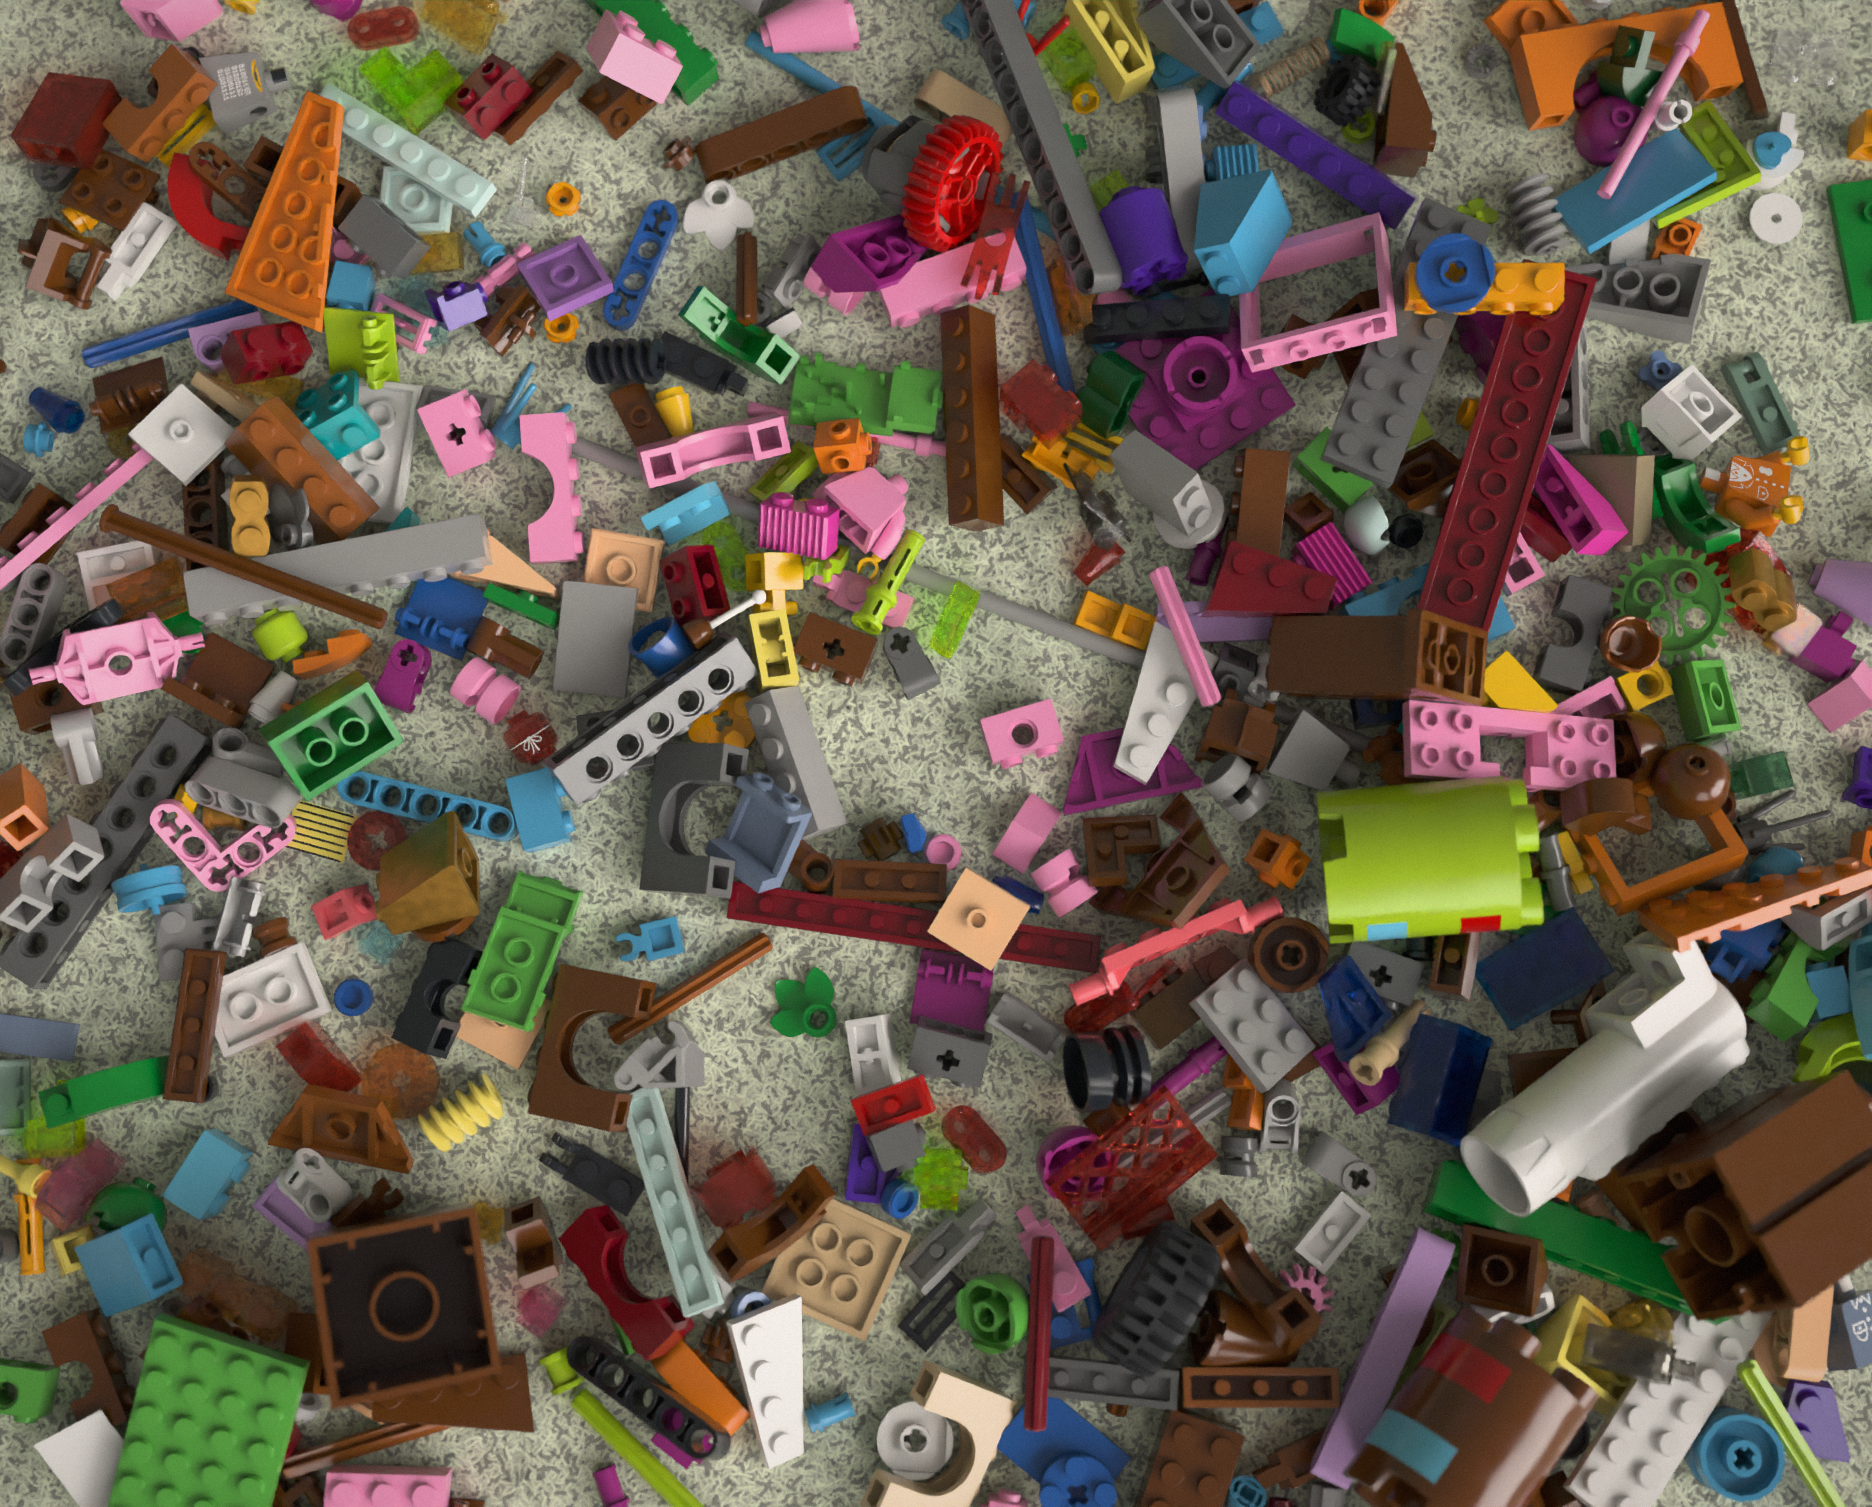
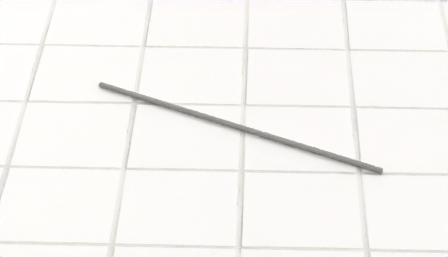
M578 436L577 442L571 444L572 454L643 480L638 459ZM686 478L659 487L684 495L703 484ZM721 491L731 514L759 524L758 504ZM837 536V545L850 546L849 559L859 562L863 558L872 556L873 552L871 550L865 554L850 539ZM889 555L887 560H881L878 565L880 571H884L892 555ZM916 564L911 565L909 572L904 580L1141 669L1145 651ZM1248 690L1246 691L1242 702L1262 708L1264 702L1253 698ZM1273 701L1277 703L1273 720L1289 726L1298 709ZM1324 720L1349 740L1351 750L1362 753L1367 748L1368 743L1374 739ZM1394 746L1392 748L1398 755L1403 752L1398 747Z

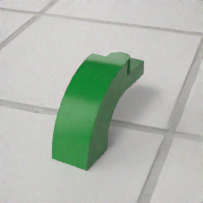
M704 286L696 287L678 314L680 318L699 333L698 337L713 349L754 375L769 382L782 385L801 356L775 333L766 332L752 324L749 327H743L742 323L736 321V313Z
M1672 453L1654 460L1653 483L1664 514L1662 518L1672 536L1685 550L1687 547H1693V551L1700 549L1709 554L1720 552L1727 546L1741 541L1739 527L1719 515L1706 500L1701 490L1693 461L1672 458Z
M169 1055L101 1070L39 1091L38 1095L47 1129L56 1128L113 1109L163 1097Z

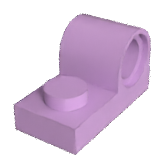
M257 311L191 328L188 331L197 359L211 372L224 375L228 374L221 357L215 360H211V357L217 349L223 347L231 331L270 324Z

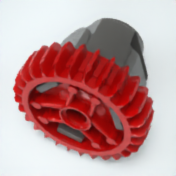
M954 114L951 118L943 119L941 125L910 115L897 126L891 124L884 125L872 135L863 155L862 173L865 181L880 195V200L888 208L905 218L903 226L907 229V234L913 238V241L936 252L945 253L963 246L964 242H970L972 233H978L979 224L986 221L985 215L988 209H993L991 203L993 198L998 196L995 193L997 185L1002 183L999 179V173L1004 170L1000 164L1004 158V154L1000 151L1003 146L1002 142L999 141V134L994 131L992 126L971 116Z

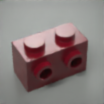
M491 53L443 104L464 129L485 141L533 90L512 64Z
M289 321L233 330L219 355L233 384L237 385L294 375L304 369L306 362L313 353V349L302 326Z
M714 545L684 546L659 561L671 604V611L674 619L680 626L696 618L705 619L710 622L731 609Z

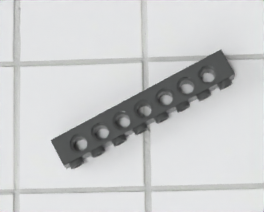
M169 714L167 718L162 719L155 726L152 740L146 749L140 750L131 762L132 769L125 779L117 782L112 788L109 795L111 799L105 808L91 818L89 825L97 828L101 845L109 840L111 852L88 873L90 878L88 886L82 890L78 881L62 875L52 891L54 908L29 933L19 930L16 936L9 938L3 945L0 952L2 955L0 957V968L30 988L46 990L113 894L112 883L127 874L155 833L150 824V816L154 807L164 799H174L180 784L185 785L211 752L213 738L182 718ZM174 748L176 758L170 765H166L164 761L165 754L168 750ZM149 779H153L155 784L154 790L150 795L145 796L143 793L144 784ZM131 810L133 820L129 826L124 828L122 816L126 811ZM162 810L163 816L160 819L161 822L168 814L164 810ZM65 903L68 913L66 918L60 921L57 912L59 907ZM43 934L46 945L43 951L39 953L36 949V941Z

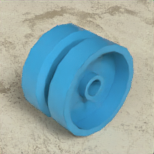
M1727 1405L1715 1406L1690 1446V1452H1687L1686 1456H1684L1685 1463L1697 1480L1721 1496L1738 1502L1757 1501L1771 1493L1782 1479L1785 1466L1783 1444L1775 1430L1762 1419Z

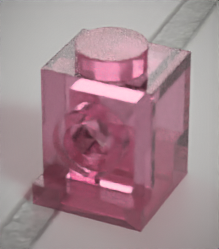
M547 1284L535 1285L519 1302L516 1311L519 1313V1316L515 1321L541 1339L549 1332L570 1301Z

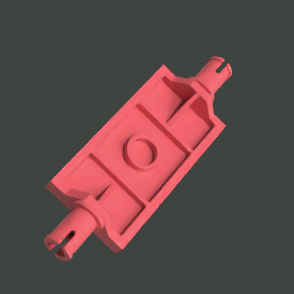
M1272 896L1270 899L1246 909L1241 899L1231 903L1228 897L1208 906L1209 909L1205 911V915L1197 918L1194 914L1182 929L1171 927L1172 929L1162 933L1160 927L1140 935L1137 944L1127 948L1126 943L1123 942L1105 950L1103 959H1101L1098 966V973L1073 984H1068L1075 1004L1078 1007L1106 993L1109 996L1113 995V991L1119 989L1129 970L1221 930L1241 934L1242 936L1247 933L1250 935L1255 934V929L1285 917L1277 897Z

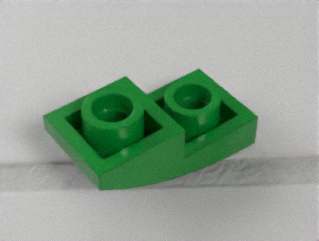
M1343 8L1335 9L1333 25L1330 28V43L1343 55L1347 54L1350 56V54L1360 56L1375 69H1377L1382 43L1384 46L1378 71H1383L1387 49L1389 50V58L1393 50L1395 37L1386 29L1362 15Z

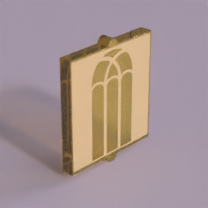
M1381 42L1376 68L1380 73L1378 79L1381 80L1380 86L1375 88L1379 91L1377 97H1372L1370 100L1373 102L1371 105L1373 108L1372 113L1384 115L1397 53V50L1394 48V42Z

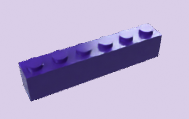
M1234 81L1215 111L1216 115L1370 215L1379 212L1383 223L1394 230L1398 228L1418 198V195L1242 81Z

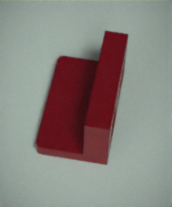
M1531 493L1520 533L1528 546L1553 563L1562 554L1566 556L1573 547L1544 502Z

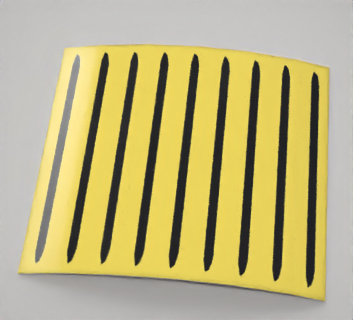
M300 801L291 813L296 820L297 829L293 840L285 847L343 863L358 816Z

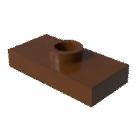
M628 384L608 394L635 447L671 438L644 384Z

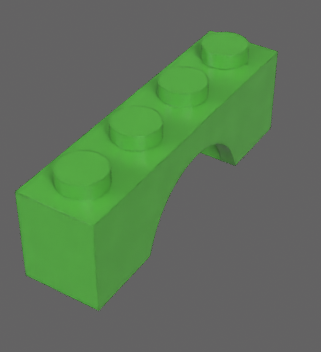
M1821 896L1819 904L1807 908L1814 910L1829 900ZM1789 928L1778 943V946L1781 947L1779 952L1773 955L1763 968V971L1767 973L1764 979L1760 980L1751 990L1749 997L1752 1001L1745 1014L1782 1042L1806 1028L1819 1003L1818 998L1807 982L1805 974L1806 960H1814L1820 963L1828 962L1847 949L1855 932L1821 951L1808 946Z

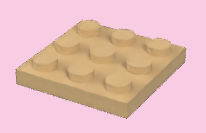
M833 1198L824 1208L827 1213L798 1241L777 1256L761 1293L775 1301L796 1293L801 1296L802 1313L865 1341L912 1233Z

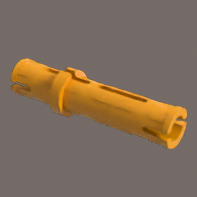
M41 1157L16 1159L15 1162L23 1166L26 1164L40 1165ZM17 1186V1194H13V1202L18 1203L20 1275L44 1273L46 1268L44 1261L42 1200L46 1199V1192L38 1198H32L20 1192Z

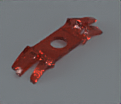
M992 173L979 230L961 281V286L967 288L974 276L976 265L981 266L974 298L981 301L989 283L992 269L997 270L992 295H999L1009 254L1031 184L1030 181L1024 180L1015 209L1010 208L1016 179L1015 174L1010 173L1000 203L997 205L994 202L999 173ZM991 229H998L1005 234L1006 240L1000 246H992L986 242L985 234Z

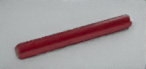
M1044 1235L1034 1236L1031 1241L1023 1426L1025 1430L1032 1432L1045 1430L1047 1423L1054 1239Z

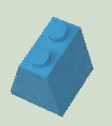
M1271 169L1200 185L1194 252L1215 295L1229 294V296L1253 292L1292 226V216Z

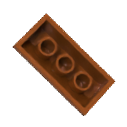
M278 396L258 407L233 431L224 443L252 475H262L264 477L268 492H270L271 487L275 483L282 485L291 496L296 490L304 489L309 504V517L307 520L313 528V540L318 545L345 540L380 509L377 503Z

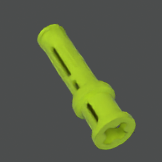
M907 529L903 533L901 541L889 559L878 582L867 588L865 592L867 598L859 612H854L851 617L852 623L862 631L872 635H879L883 629L882 622L889 610L894 609L897 604L895 594L909 572L918 552L926 542L921 534Z

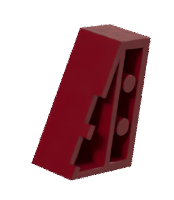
M1231 540L1224 550L1201 617H1262L1273 619V616H1323L1327 612L1338 578Z

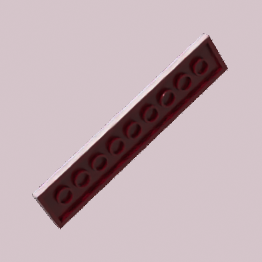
M1523 259V261H1522L1521 263H1538V262H1534V261H1531V260ZM1565 270L1564 301L1556 311L1547 315H1533L1529 311H1514L1512 314L1505 315L1416 609H1423L1487 631L1489 634L1597 278Z

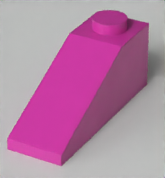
M1546 445L1534 484L1536 492L1576 554L1604 555L1628 533V530L1611 504L1552 445Z

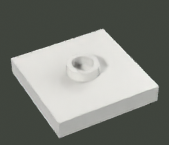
M181 383L128 435L183 485L187 486L226 448L224 443L233 433L234 429Z

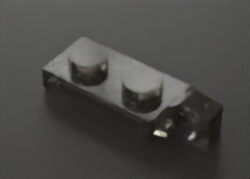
M1592 1323L1586 1325L1580 1364L1658 1385H1671L1672 1378L1692 1382L1695 1379L1697 1365L1696 1362L1676 1358L1677 1349L1668 1347V1343Z

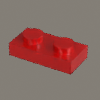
M923 1073L856 1096L850 1100L864 1136L930 1114L936 1110Z

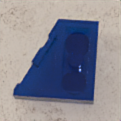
M1350 955L1340 957L1318 980L1336 1058L1339 1062H1349L1392 1016V1013Z

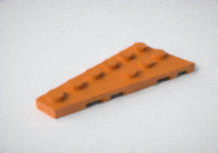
M307 91L224 293L322 333L344 107L338 102Z

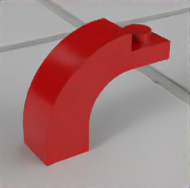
M174 152L168 173L167 191L170 206L176 219L197 244L212 255L228 261L232 249L240 255L250 228L217 219L212 209L214 191L190 170L188 155ZM199 158V166L203 167L205 164H208L215 169L210 161ZM216 170V177L213 179L218 180L219 172Z

